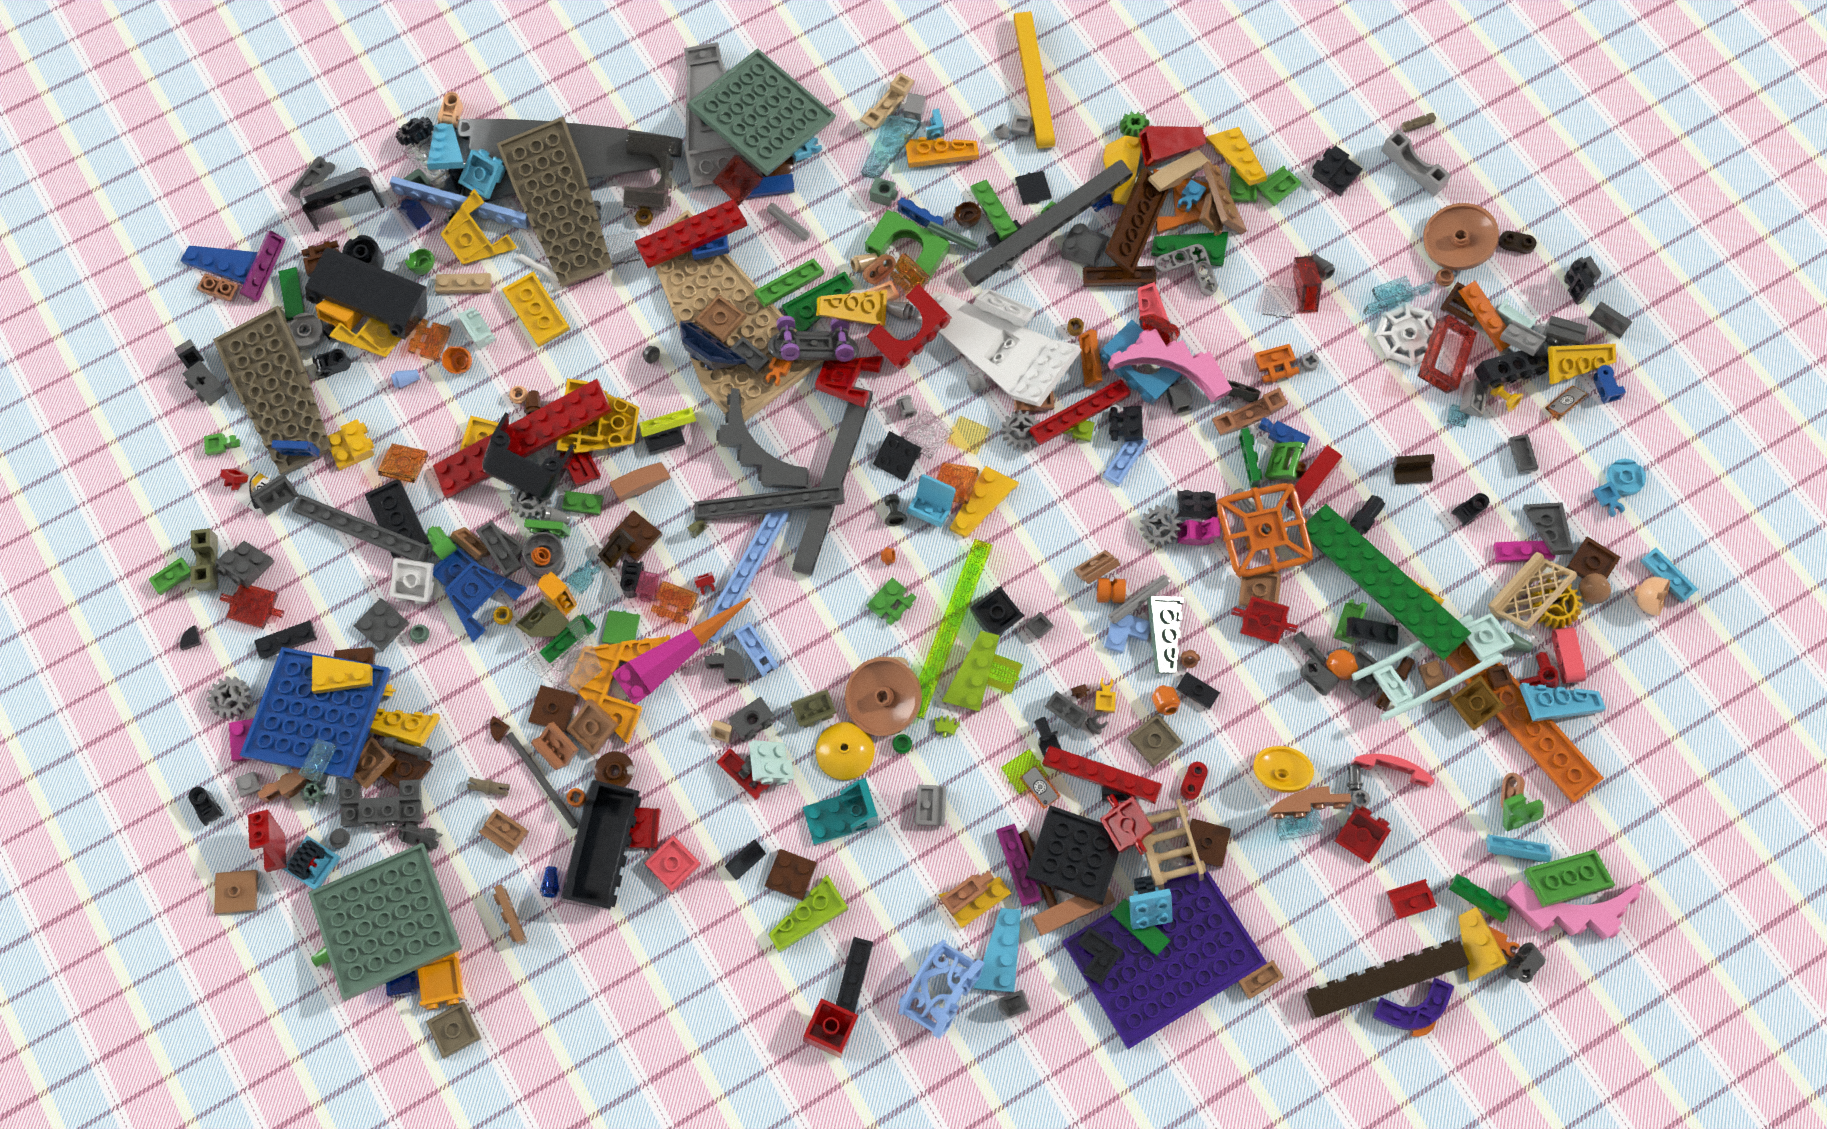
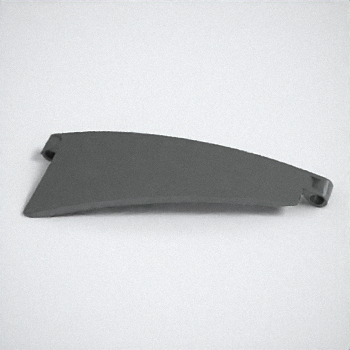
M459 119L456 138L470 140L468 157L471 149L478 151L479 149H484L490 153L489 157L493 158L495 156L502 159L497 143L550 121ZM567 123L583 164L587 180L658 169L661 167L662 155L681 157L683 140L678 137L622 128ZM507 170L503 175L501 183L496 182L490 199L479 195L484 202L516 195ZM464 186L463 196L468 197L472 190Z

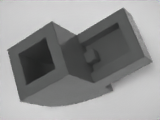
M724 648V655L711 653L710 656H705V666L707 669L724 668V680L726 683H745V666L741 656L735 650Z

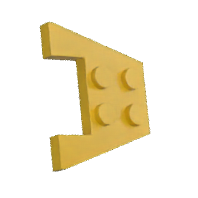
M475 189L471 191L466 201L463 202L458 212L440 234L463 265L517 249V246L508 234L491 244L473 220L470 213L485 204Z
M372 318L366 322L357 334H354L342 323H339L329 335L333 339L384 358L388 356L401 340V338L395 337L390 333L387 324Z

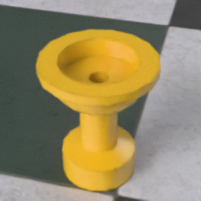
M1503 384L1492 389L1490 392L1494 397L1499 395L1507 401L1508 412L1513 411L1524 395L1522 393L1509 394L1504 390Z

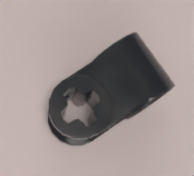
M334 349L312 358L313 363L316 365V376L318 378H327L333 374L346 371L351 366L350 358L342 349Z
M1483 493L1475 494L1469 500L1457 506L1451 514L1461 521V526L1464 528L1484 513L1489 506V498ZM1475 501L1482 503L1483 507H1478Z
M628 560L623 561L620 587L627 598H635L640 592L641 580L644 574L643 561L639 563L628 562ZM628 585H634L632 589H626Z
M194 787L190 790L188 795L189 801L193 805L198 818L205 826H208L209 822L218 816H224L223 810L210 791L202 787ZM204 793L203 799L198 801V795Z

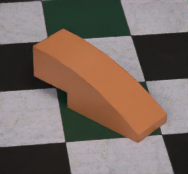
M662 462L629 472L609 483L618 500L622 503L636 494L638 496L644 494L671 477Z

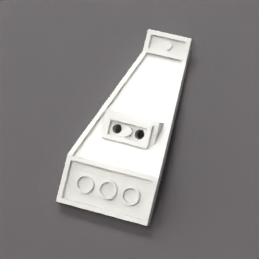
M935 291L931 295L952 317L949 325L938 333L1014 400L1040 407L1082 351L1079 345L1051 339L1026 327L1014 326L1010 321L999 319L990 312H983L977 306L950 294ZM919 312L915 319L918 323L922 324V316Z

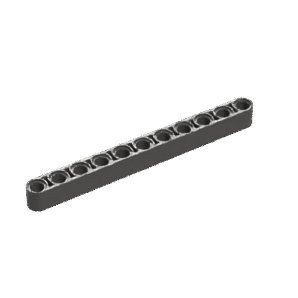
M1123 160L1115 162L969 264L962 273L973 287L978 286L1007 266L1008 261L1015 260L1127 182L1133 176V173Z
M854 387L857 390L869 391V399L865 408L848 402L820 487L844 483L871 404L873 391ZM836 505L812 508L793 562L792 571L809 576L813 574Z

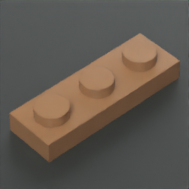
M502 884L494 887L496 893L493 896L497 905H501L504 911L501 912L505 924L509 923L511 930L508 932L513 942L516 941L520 946L527 943L528 940L506 888Z

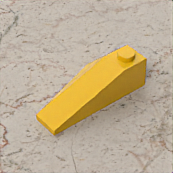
M1125 135L1105 146L1103 164L1106 169L1115 162L1123 160L1133 173V176L1127 182L1111 192L1112 202L1115 204L1126 205L1135 185L1141 152V144L1138 137Z

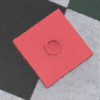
M674 835L644 863L671 892L677 889L701 865Z

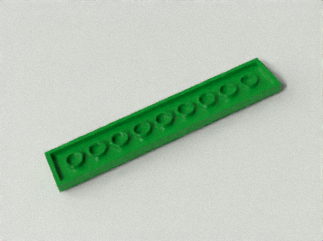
M1327 504L1307 521L1306 527L1310 542L1442 661L1446 660L1471 635V632Z

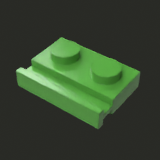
M1283 165L1270 175L1267 181L1257 185V190H1260L1262 195L1273 206H1276L1298 189L1302 182L1290 171H1287Z
M1234 167L1230 168V195L1233 201L1247 203L1248 201H1253V203H1256L1257 184L1249 186L1236 173Z

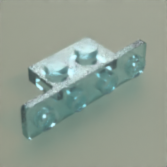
M1406 275L1373 287L1372 292L1377 301L1366 305L1363 312L1365 315L1370 313L1373 315L1380 312L1383 308H1393L1399 302H1409L1418 295L1425 296L1431 292L1435 283L1430 281L1413 288Z

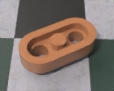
M888 254L878 257L864 269V280L870 284L879 283L895 269V258Z
M1508 773L1503 779L1500 800L1502 809L1503 800L1520 793L1524 795L1525 781L1517 773Z

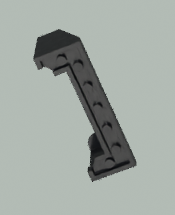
M328 247L320 257L305 286L307 301L319 304L325 299L388 325L393 336L404 340L427 314L426 286Z

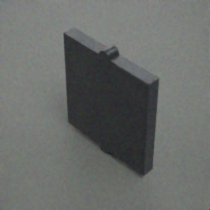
M1044 171L1028 172L1026 175L1015 177L1023 205L1038 204L1040 201L1052 199Z

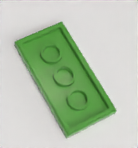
M1596 849L1529 867L1523 871L1543 908L1608 890L1615 886Z

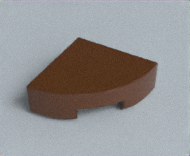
M493 716L490 722L491 735L497 743H500L511 727Z

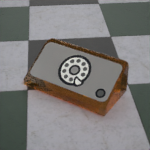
M1572 385L1547 405L1545 409L1559 421L1580 404L1588 394Z
M1037 765L1019 777L1043 809L1061 797Z

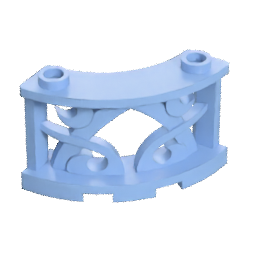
M944 939L938 945L935 943L931 947L928 957L912 980L906 994L902 995L898 1003L900 1005L898 1011L900 1015L904 1014L933 1032L932 1035L938 1039L950 1029L960 1007L957 1005L958 1000H961V995L966 996L980 979L985 962L979 959L975 961L947 945V941ZM942 954L954 960L952 966H949L947 958L944 962H939ZM948 973L947 982L953 991L952 994H941L931 1000L928 990V979ZM954 973H956L955 979L960 978L959 983L955 984L952 982ZM915 999L919 1000V1004L916 1006L918 1009L926 1005V1009L922 1014L911 1008ZM939 1001H945L944 1008H940ZM930 1013L937 1023L927 1018V1015Z

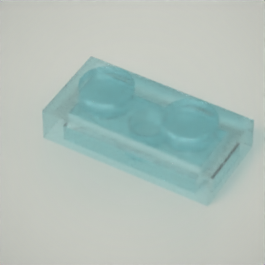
M316 738L298 774L303 778L319 783L337 746Z

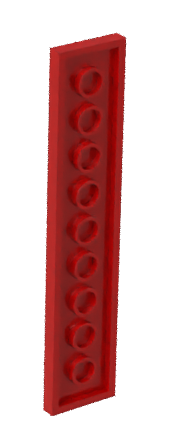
M595 379L510 424L505 431L510 437V445L507 450L526 458L613 412L600 381ZM492 434L433 465L442 492L447 499L490 477V475L483 471L482 461Z

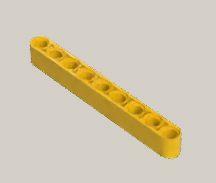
M1032 12L1014 13V26L1037 149L1055 147L1054 129Z

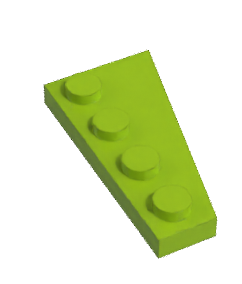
M980 631L943 697V702L980 711L1000 635Z
M828 875L768 934L779 953L849 910Z

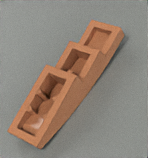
M1108 887L1103 905L1075 896L1033 916L1032 920L1040 936H1043L1110 905L1116 900Z

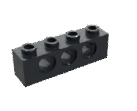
M1542 344L1534 356L1522 350L1484 360L1474 369V372L1484 389L1490 387L1495 389L1504 383L1512 384L1518 379L1526 380L1536 374L1538 376L1545 374L1549 368L1548 353Z

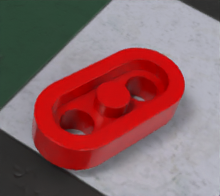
M1197 761L1191 763L1180 787V794L1185 800L1192 801L1199 796L1208 774V769L1204 763ZM1199 768L1201 774H1196L1194 769ZM1192 786L1194 792H1189L1187 787Z

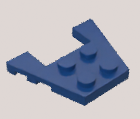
M471 562L444 589L473 643L486 629L472 615L499 588L514 601L527 590L525 586L475 562Z

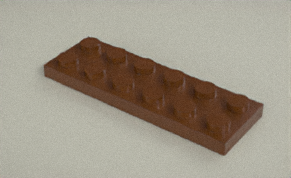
M1147 167L1141 169L1105 250V253L1128 275L1133 274L1169 192L1168 189L1159 192L1147 180L1153 175Z

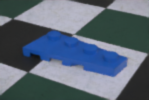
M189 245L181 258V262L244 285L258 252Z

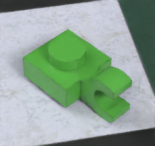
M223 433L204 436L205 454L211 456L226 453V447H240V439H236V435L225 437Z

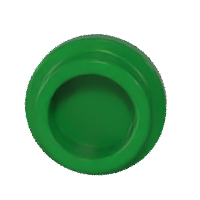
M900 734L894 738L893 749L897 753L906 754L911 750L912 740L909 736Z

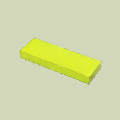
M689 407L639 422L642 437L695 422L696 418L693 408Z

